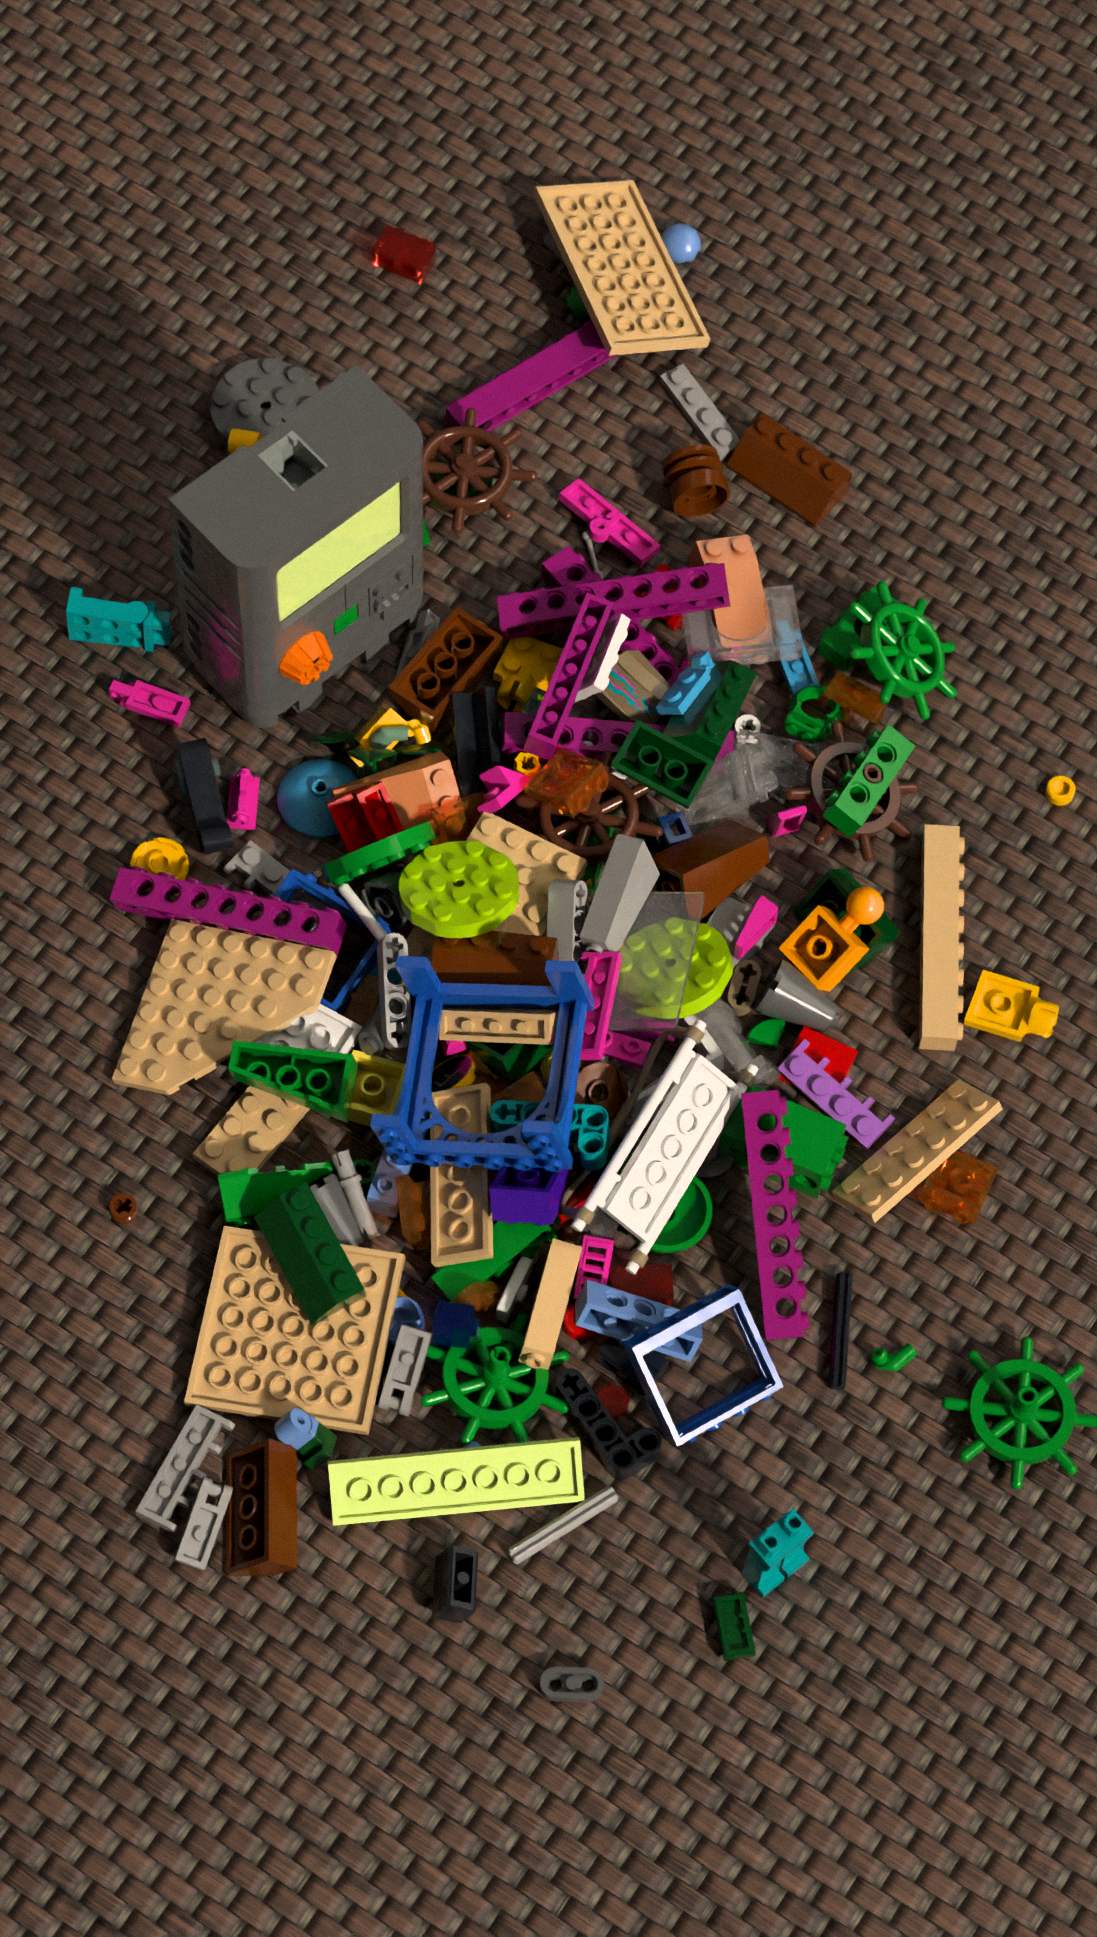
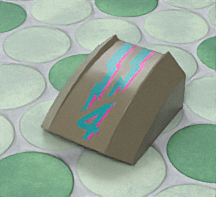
M627 650L619 655L616 664L611 668L608 676L609 683L605 690L595 695L624 722L635 723L639 720L646 724H655L662 716L657 711L656 706L671 686L639 650Z

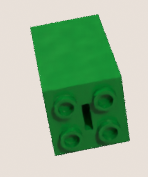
M752 1085L751 1089H746L745 1093L766 1090ZM741 1098L721 1132L718 1153L728 1158L732 1156L734 1164L749 1170ZM787 1100L788 1115H782L783 1127H789L791 1145L785 1146L786 1157L792 1158L794 1176H789V1186L818 1199L821 1190H828L834 1176V1169L836 1165H840L846 1150L844 1148L848 1141V1137L844 1136L846 1124ZM771 1115L762 1116L758 1123L760 1130L770 1131L775 1125L774 1117ZM773 1145L766 1146L762 1150V1159L766 1162H772L778 1156V1149ZM777 1176L768 1177L769 1179L781 1183L780 1178Z

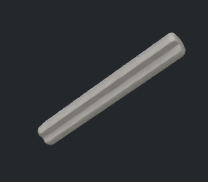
M611 1486L600 1490L508 1549L510 1559L515 1564L524 1561L616 1503L618 1500L617 1493Z

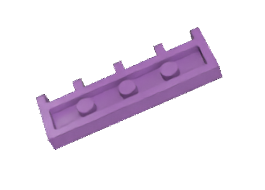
M804 1039L777 1070L830 1118L846 1124L845 1131L868 1150L893 1123L895 1117L890 1114L883 1122L868 1110L875 1100L870 1096L863 1104L846 1090L853 1080L847 1077L839 1084L823 1070L830 1062L827 1057H824L817 1064L803 1052L810 1044L807 1039Z

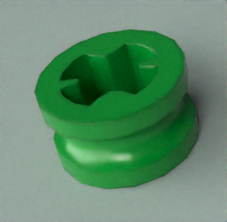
M356 1160L353 1162L356 1172L358 1170L361 1172L368 1170V1178L362 1177L360 1183L363 1190L369 1189L376 1172V1167L369 1160Z

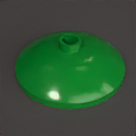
M696 1176L692 1179L671 1214V1219L667 1221L650 1249L651 1251L659 1253L681 1252L694 1246L706 1234L712 1219V1200L707 1188ZM626 1229L631 1238L640 1244L641 1241Z

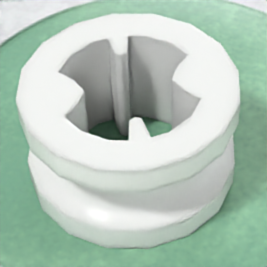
M753 715L740 716L735 722V738L744 744L755 742L760 734V721ZM746 725L752 727L749 733L743 732V728L745 729Z

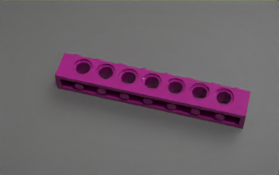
M569 546L542 563L541 578L550 588L561 587L565 584H584L596 579L602 580L598 573H593L587 567L583 556L578 552L575 553ZM576 578L579 581H571L569 579ZM612 597L608 601H615L618 597ZM639 620L630 621L627 628V637L632 638V640H625L620 645L617 654L620 655L627 650H639L644 657L650 658L648 661L662 677L668 678L666 681L672 686L682 672L676 666L672 655L668 651H663L658 646L654 635L650 631H645L639 624ZM664 715V716H665V717L668 719V721H669L672 715Z
M713 562L692 568L679 567L665 572L651 571L638 576L623 575L617 579H596L584 584H565L557 588H537L530 592H509L503 596H497L500 628L504 640L572 630L581 608L580 603L584 601L587 592L606 600L618 597L617 600L611 601L614 604L608 619L621 613L630 618V621L731 607L725 564ZM699 584L704 585L701 588H693L694 586ZM668 589H676L670 593L665 592ZM640 593H647V594H646L645 596H643V597H638V596H637V595L640 594ZM557 605L562 606L559 609H551L552 607ZM526 610H533L531 613L528 614L523 613Z
M504 713L500 725L501 756H508L510 759L515 760L520 752L527 753L523 751L527 740L526 736H528L537 714ZM568 717L560 739L565 744H557L552 758L555 757L559 761H566L568 764L573 765L592 763L598 766L602 753L610 751L613 754V762L620 749L612 744L616 743L622 746L635 723ZM646 724L658 730L661 733L664 732L667 726L658 724ZM729 731L709 773L712 776L728 775L734 764V731ZM583 741H589L594 746H588ZM539 757V761L548 762V760Z
M132 866L131 869L120 867L109 899L121 911L167 921L174 919L334 951L336 956L338 955L347 927L340 912L325 907L323 910H317L304 902H295L294 905L285 903L283 899L276 896H268L266 899L257 897L255 893L248 890L234 892L220 884H213L212 887L206 886L196 879L186 878L183 881L175 879L173 875L165 872H158V875H155L137 866ZM152 887L149 894L142 896L145 889ZM179 893L176 900L169 902L172 895ZM207 899L202 907L196 908L199 901ZM234 905L231 912L223 913L226 907ZM262 911L257 919L251 920V916L255 912ZM289 917L286 924L278 925L281 919ZM317 923L314 930L306 932L310 924Z
M779 1090L741 1093L765 1338L769 1341L805 1337L804 1330H809L808 1311L802 1312L801 1299H806L805 1281H799L798 1269L803 1268L802 1251L796 1250L795 1238L800 1237L799 1220L793 1219L792 1207H797L795 1188L790 1189L789 1176H794L792 1158L786 1157L785 1147L791 1145L789 1127H783L782 1115H788L786 1096L780 1097ZM764 1115H771L775 1119V1125L770 1131H762L759 1128V1120ZM769 1145H773L778 1149V1156L772 1162H766L762 1159V1150ZM777 1176L780 1178L781 1187L777 1192L770 1193L766 1191L765 1181L768 1177ZM779 1206L784 1210V1218L779 1223H771L768 1219V1212L772 1207ZM777 1237H783L787 1241V1249L782 1254H774L771 1250V1242ZM779 1268H787L790 1272V1280L785 1285H778L774 1280V1273ZM788 1298L793 1302L794 1309L790 1315L781 1316L777 1311V1304L780 1300Z

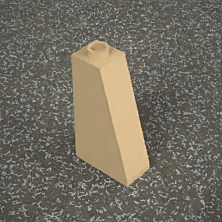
M552 1239L539 1279L518 1362L527 1364L535 1369H549L580 1259L581 1246Z

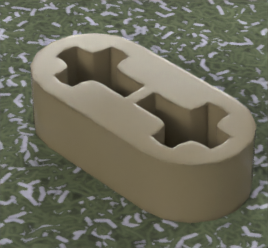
M743 960L737 964L729 988L727 1007L732 1014L738 1016L746 1015L752 1010L760 983L761 968L752 960ZM746 970L752 971L748 984L743 983ZM740 991L744 992V1002L742 1005H737L736 1000L739 998Z

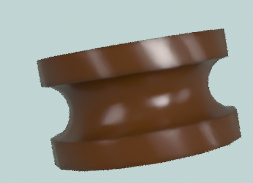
M120 1193L115 1195L110 1201L109 1208L114 1221L120 1224H127L136 1218L138 1208L136 1200L132 1195ZM127 1203L129 1204L128 1213L126 1211L118 1213L119 1204L121 1206H125Z

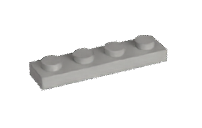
M681 364L660 375V383L705 444L716 448L720 461L732 456L740 439L686 366Z

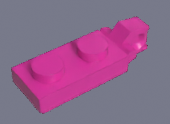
M113 680L109 688V697L119 701L120 706L180 728L190 707L189 698L139 680L129 682L128 685Z

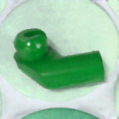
M908 1343L895 1354L887 1353L882 1348H875L870 1355L871 1364L878 1370L897 1372L917 1356V1352Z

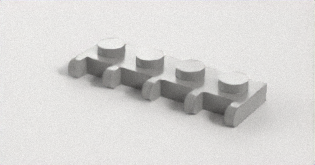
M251 840L223 869L228 875L237 869L248 878L244 882L243 887L250 890L256 884L270 896H274L290 872L289 869ZM300 889L290 901V904L294 905L295 902H304L317 910H323L325 907L330 908ZM317 923L310 924L312 927L310 931L316 928Z
M196 1404L137 1507L136 1515L169 1532L175 1533L178 1526L169 1521L177 1505L186 1509L190 1507L192 1502L183 1497V1494L193 1478L201 1481L203 1476L207 1477L205 1473L198 1470L208 1451L215 1455L220 1454L222 1448L213 1442L221 1428L233 1431L235 1424Z

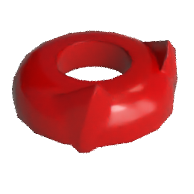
M575 1303L565 1310L562 1327L569 1337L578 1341H586L597 1335L598 1332L575 1325L573 1322Z

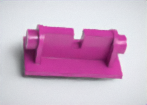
M246 768L239 769V773L230 778L226 822L229 824L230 829H256L260 777H253L250 774L251 771Z
M608 1030L603 1055L608 1056L609 1061H613V1058L618 1059L619 1064L632 1067L637 1071L638 1068L643 1069L651 1043Z

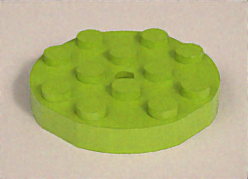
M453 841L428 846L401 873L399 879L400 904L405 916L412 924L435 936L445 938L478 936L497 928L515 911L520 896L518 872L513 862L504 853L480 841Z
M671 919L668 922L651 926L630 937L620 952L622 962L616 991L623 1005L638 1016L666 1021L694 1015L709 1007L722 995L733 975V961L728 944L716 929L705 923Z

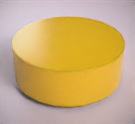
M1054 776L1047 783L1046 797L1054 805H1067L1073 800L1075 784L1066 776Z

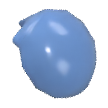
M674 224L669 226L661 235L673 263L680 264L693 261L697 253L701 251V240L698 232L689 224Z
M397 1296L388 1344L392 1346L396 1345L402 1324L422 1330L425 1327L424 1315L419 1305L408 1296Z

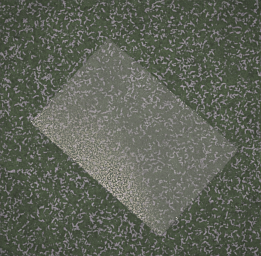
M650 892L619 949L622 962L608 1030L666 1031L678 1025L705 900L704 892ZM588 964L585 965L583 975H586Z

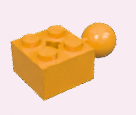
M860 887L852 891L846 901L847 913L841 919L830 908L818 905L779 947L786 957L817 989L830 992L868 952L869 948L853 931L860 924H872L881 917L884 911V901L877 890L871 887Z

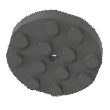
M258 358L242 362L228 370L221 377L211 396L210 413L213 429L219 440L227 448L232 428L260 432L263 438L284 423L282 421L283 416L313 396L319 389L311 376L302 368L276 358Z

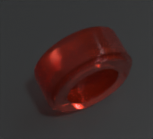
M612 1385L600 1392L598 1398L613 1419L619 1418L627 1412L629 1396L623 1388Z

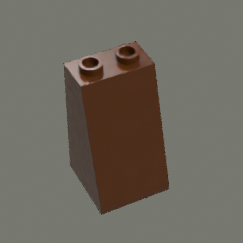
M729 819L652 855L660 873L652 888L655 910L673 919L698 923L770 862L769 843L766 835Z

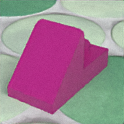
M495 766L480 774V779L488 789V792L483 795L485 801L476 809L482 815L484 811L491 814L503 808L532 782L531 779L526 775L502 766Z

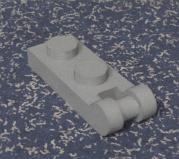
M406 1324L401 1325L380 1397L379 1408L385 1410L389 1408L399 1410V1414L409 1416L432 1332ZM394 1388L405 1391L403 1399L393 1396Z
M205 1476L202 1477L199 1483L194 1503L173 1559L201 1571H204L233 1491V1487L223 1484V1486L214 1484L212 1479ZM208 1495L218 1498L216 1506L206 1503Z

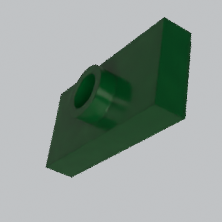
M744 1592L712 1597L723 1660L728 1661L755 1656L756 1651Z

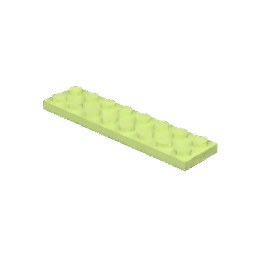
M579 1437L328 1461L333 1526L582 1502L585 1500Z

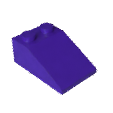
M568 1146V1149L571 1155L573 1156L574 1146ZM502 1166L489 1188L492 1220L504 1221L508 1224L517 1222L533 1223L538 1226L553 1224L561 1209L570 1169H562L560 1172H550L544 1168H532L529 1171H522L514 1167Z

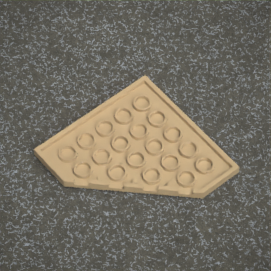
M171 919L112 1080L118 1085L171 1095L180 1090L179 1086L193 1078L195 1080L216 1069L217 1064L228 1059L231 1056L233 1040L255 1043L267 1035L272 1037L291 1026L290 1022L304 1014L308 1016L317 1011L335 963L336 954L330 950Z

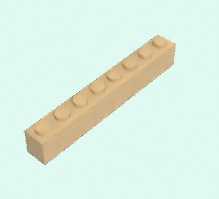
M925 824L921 837L919 1049L955 1051L957 1040L962 1041L963 1023L958 1022V1013L962 1014L964 999L963 996L958 995V986H963L964 970L959 969V960H963L964 942H959V933H963L964 916H959V907L964 905V890L959 889V881L964 880V863H959V855L964 854L965 838L960 837V826Z

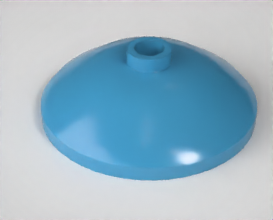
M315 759L303 762L292 768L279 785L277 793L279 813L284 822L300 835L315 839L336 837L339 835V832L325 802L334 798L331 789L359 778L350 768L333 760ZM318 787L325 788V790L322 792H319L315 789Z

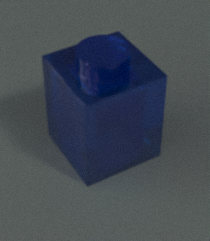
M438 1301L432 1323L433 1344L470 1349L473 1337L478 1338L481 1323L480 1319H476L475 1306Z

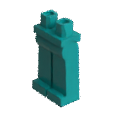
M71 587L66 609L69 640L135 648L145 646V651L150 652L154 651L155 644L170 646L172 615L169 611L157 610L156 601L148 600L147 605L140 601H133L127 604L83 597V589Z
M793 1508L748 1544L750 1550L742 1576L761 1598H764L779 1586L785 1577H790L809 1561V1557L803 1549L805 1541L814 1532Z

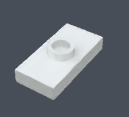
M524 1256L520 1258L496 1307L497 1320L507 1324L517 1301L522 1303L529 1289L526 1282L532 1272L533 1260Z

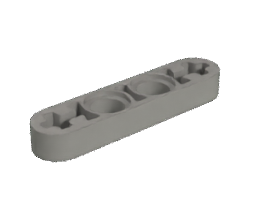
M390 933L383 937L377 946L381 1038L384 1046L391 1051H399L409 1045L412 1028L410 992L402 978L399 985L390 983L387 978L389 970L397 971V956H408L407 941L398 933ZM392 942L393 946L398 947V951L393 953L392 949H387V945ZM393 959L394 963L387 964L388 961ZM391 999H396L401 1003L402 1012L397 1015L390 1011L388 1005ZM402 1020V1022L399 1023L398 1025H396V1022H394V1021ZM396 1028L397 1034L402 1035L403 1038L402 1040L398 1041V1043L396 1038L391 1037V1034L396 1031Z

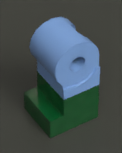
M294 1408L275 1423L274 1429L277 1437L283 1443L291 1445L306 1457L304 1464L311 1470H315L331 1458L337 1436L311 1415H308L299 1408Z

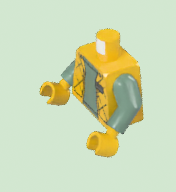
M384 703L354 739L360 743L356 749H392L399 741H406L408 737L414 736L416 744L427 743L431 741V735L428 727L420 724L419 720L405 721L391 707ZM349 756L361 768L364 767L365 763Z

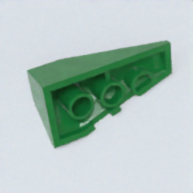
M334 1163L303 1164L297 1170L292 1171L285 1169L284 1165L275 1166L273 1168L274 1171L259 1173L258 1168H247L218 1174L220 1200L226 1226L251 1229L252 1226L258 1225L254 1216L278 1196L305 1182L308 1183L309 1187L314 1184L322 1186L325 1184L323 1178L331 1174H335L339 1180Z

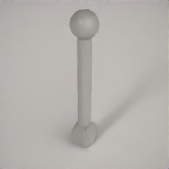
M585 530L582 533V538L586 541L593 571L598 573L603 580L604 574L599 571L592 541L588 534L589 530Z

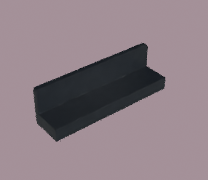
M486 686L473 694L459 692L450 694L458 790L462 804L479 806L485 801L483 795L488 792V789L480 779V774L495 766H502L495 688Z

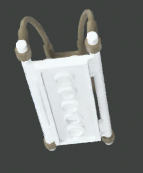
M696 1019L694 1024L689 1025L688 1028L676 1026L664 1031L657 1038L649 1052L630 1098L627 1102H624L610 1125L609 1150L617 1137L622 1140L621 1144L584 1205H579L578 1208L572 1206L565 1207L569 1197L590 1174L591 1171L585 1168L565 1190L559 1211L564 1217L574 1220L571 1224L573 1229L582 1232L585 1225L589 1226L595 1216L593 1212L598 1206L609 1215L606 1226V1238L614 1239L615 1221L641 1241L637 1249L633 1248L632 1251L623 1248L618 1249L614 1243L612 1253L618 1260L628 1262L625 1270L633 1275L636 1274L639 1268L642 1269L649 1258L647 1256L648 1252L742 1098L741 1093H745L746 1089H751L757 1079L755 1074L758 1068L751 1063H748L746 1068L741 1069L740 1072L732 1070L721 1072L701 1054L692 1051L693 1047L699 1045L704 1037L703 1031L707 1026L706 1023L699 1019ZM671 1036L683 1039L668 1067L628 1130L624 1125L635 1108L634 1104L639 1097L662 1044ZM671 1083H675L674 1087L672 1088L665 1102L661 1106L660 1110L658 1111L648 1130L644 1134L643 1138L640 1140V1134L644 1130L645 1126L647 1125L657 1106L661 1102ZM631 1149H633L634 1153L632 1154L631 1158L629 1159L628 1163L626 1164V1166L624 1167L623 1171L619 1176L617 1172L624 1163Z

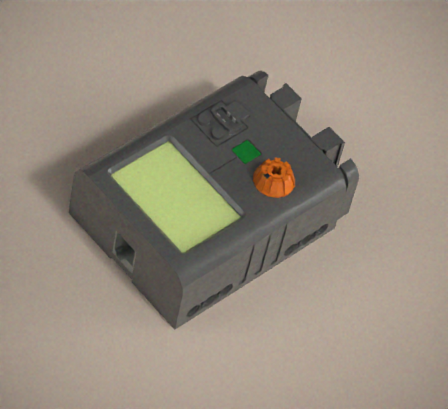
M357 364L283 416L282 421L284 423L249 448L245 445L241 446L168 499L184 653L194 662L196 671L253 727L270 728L278 724V715L289 707L297 715L323 696L322 683L353 659L359 656L367 664L390 647L389 633L405 621L411 625L416 619L418 609L421 607L423 600L422 431L416 422Z

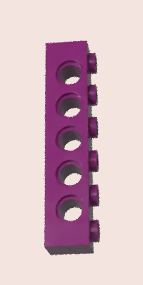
M588 592L586 593L528 734L523 751L551 761L608 621L613 602Z

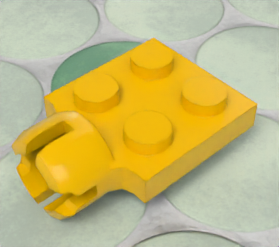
M528 636L510 639L493 672V680L501 683L497 691V702L508 711L514 700L517 703L513 712L522 713L527 710L532 698L535 696L544 698L563 649Z
M983 970L965 1016L964 1025L1021 1042L1023 1036L1029 1033L1049 1038L1054 1031L1052 1028L1056 1025L1059 1006L1041 1000L1038 997L1040 990L1038 986Z

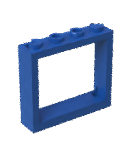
M292 868L274 894V896L283 899L285 903H290L300 889L370 932L351 906L340 898L341 894L329 885L323 888L316 883L317 879L310 873L307 874L304 871L299 873ZM376 915L375 919L387 934L392 933L389 928L390 924L385 922L382 917ZM377 939L373 942L333 1003L322 998L320 1004L340 1015L342 1014L377 962V946L379 943Z
M730 1284L723 1286L622 1342L666 1440L676 1446L682 1445L687 1441L692 1443L696 1440L698 1434L719 1428L723 1424V1420L732 1415L739 1416L749 1410L750 1405L757 1401L770 1399L769 1395L784 1387L740 1289ZM730 1308L761 1378L674 1426L643 1355Z

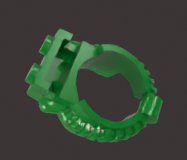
M824 684L823 687L818 685L815 687L813 685L798 690L789 701L788 714L784 718L785 725L783 730L813 745L817 741H823L832 731L831 724L834 721L841 722L843 717V704L841 699L838 698L839 696L834 694L835 689ZM819 695H822L829 699L828 705L832 713L826 715L825 719L810 717L800 708L802 702L809 699H818Z

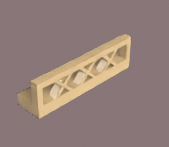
M447 1007L442 1009L439 1040L551 1045L555 1042V1022L558 1021L559 1010Z

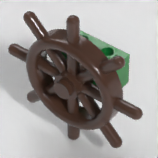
M474 408L466 410L464 426L446 428L437 433L424 420H419L416 423L423 436L427 439L423 445V505L429 502L437 509L453 514L452 531L456 534L461 533L463 530L464 516L480 514L492 508L503 520L510 521L513 518V513L502 500L509 491L511 481L534 482L537 479L535 471L512 469V460L507 447L522 437L521 430L513 429L499 439L489 431L475 427L477 412ZM462 444L461 454L457 455L450 446ZM473 445L484 449L476 456H472ZM440 452L447 461L438 460V462H433L432 459ZM494 457L500 468L484 463ZM428 473H436L435 484L431 481ZM494 479H498V481L493 486Z

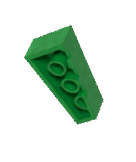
M233 1040L228 1070L234 1080L348 1123L358 1067L352 1054Z
M493 1221V1258L437 1267L435 1269L436 1274L431 1278L460 1311L491 1289L493 1285L491 1281L494 1278L500 1280L513 1273L516 1262L522 1256L532 1259L538 1254L537 1249L541 1244L547 1241L551 1245L553 1238L557 1240L559 1238L548 1224L538 1226L533 1223L517 1222L508 1224L504 1221Z

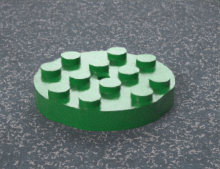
M430 821L346 854L320 868L327 884L333 882L334 886H338L424 851L428 846H433L432 840L437 837Z

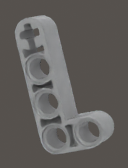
M554 879L548 888L547 937L557 938L559 961H576L582 974L586 975V964L580 961V955L582 952H586V948L579 936L587 917V886L582 880Z

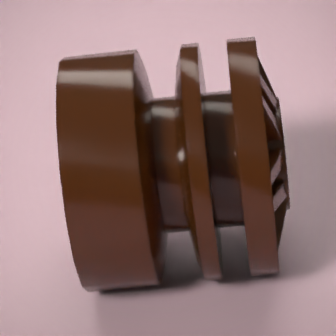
M708 444L685 446L675 450L663 461L662 472L665 476L666 485L669 487V496L673 509L677 514L684 517L707 515L721 508L729 500V486L722 472L723 466L715 447Z

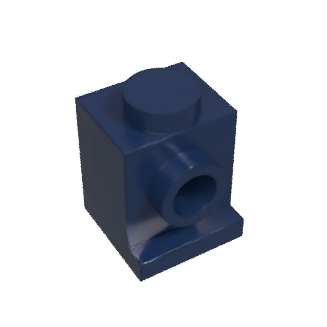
M680 811L658 817L654 825L662 827L663 834L660 837L650 836V843L653 849L660 852L693 837L683 812ZM675 824L680 833L678 836H675L672 829Z

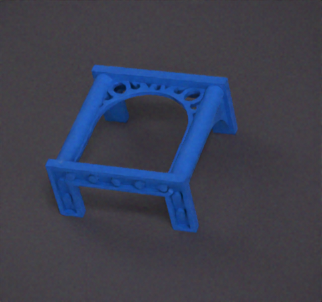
M397 956L396 969L416 1002L400 1098L392 1115L372 1114L370 1127L391 1160L403 1166H409L412 1163H424L431 1167H440L442 1164H454L460 1168L481 1165L494 1170L505 1166L514 1167L522 1171H529L532 1168H544L550 1172L572 1169L573 1156L568 1149L583 1036L587 1011H594L595 999L577 962L546 960L545 973L552 986L441 983L427 957ZM443 1006L559 1010L548 1087L539 1106L523 1122L502 1132L475 1134L451 1125L438 1112L433 1101L431 1083ZM425 1112L431 1113L432 1118L426 1120ZM545 1117L544 1121H537L539 1118ZM437 1125L443 1127V1131L437 1139L424 1140L425 1133L431 1127ZM522 1134L524 1135L528 1144L523 1142ZM449 1136L458 1137L457 1141H447ZM509 1138H514L517 1144L505 1143V1141Z

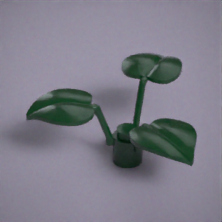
M330 732L314 736L309 740V746L316 742H345L352 745L353 750H348L347 754L371 767L367 771L365 765L363 768L360 767L362 778L384 771V768H377L376 763L382 758L392 756L389 768L395 767L397 759L405 755L435 753L437 751H441L444 754L442 749L419 744L393 749H356L358 743L354 738L357 734L351 732Z

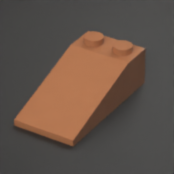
M749 535L696 541L688 558L690 568L703 566L711 562L725 564L731 607L705 610L720 654L773 648L774 638L758 561ZM699 584L697 585V588H701L704 585Z
M441 751L331 789L335 798L362 786L382 781L404 830L429 821L431 824L465 813L450 759Z

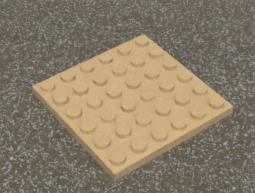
M224 1226L184 1400L185 1405L195 1407L198 1404L206 1409L279 1420L292 1409L299 1408L314 1417L328 1429L369 1435L405 1255L341 1244L367 1296L311 1325L261 1231Z

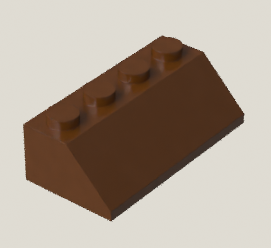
M764 413L745 431L727 463L728 469L814 528L848 493L852 475L844 467Z
M456 607L389 685L388 691L412 720H419L420 724L426 725L429 731L435 734L452 714L450 694L453 692L469 694L502 654L503 636Z
M492 930L468 938L436 936L431 965L441 983L552 986L545 973L546 960L559 961L557 938Z
M266 1439L227 1453L226 1485L233 1487V1491L226 1509L225 1575L271 1576L296 1569V1449L291 1445Z

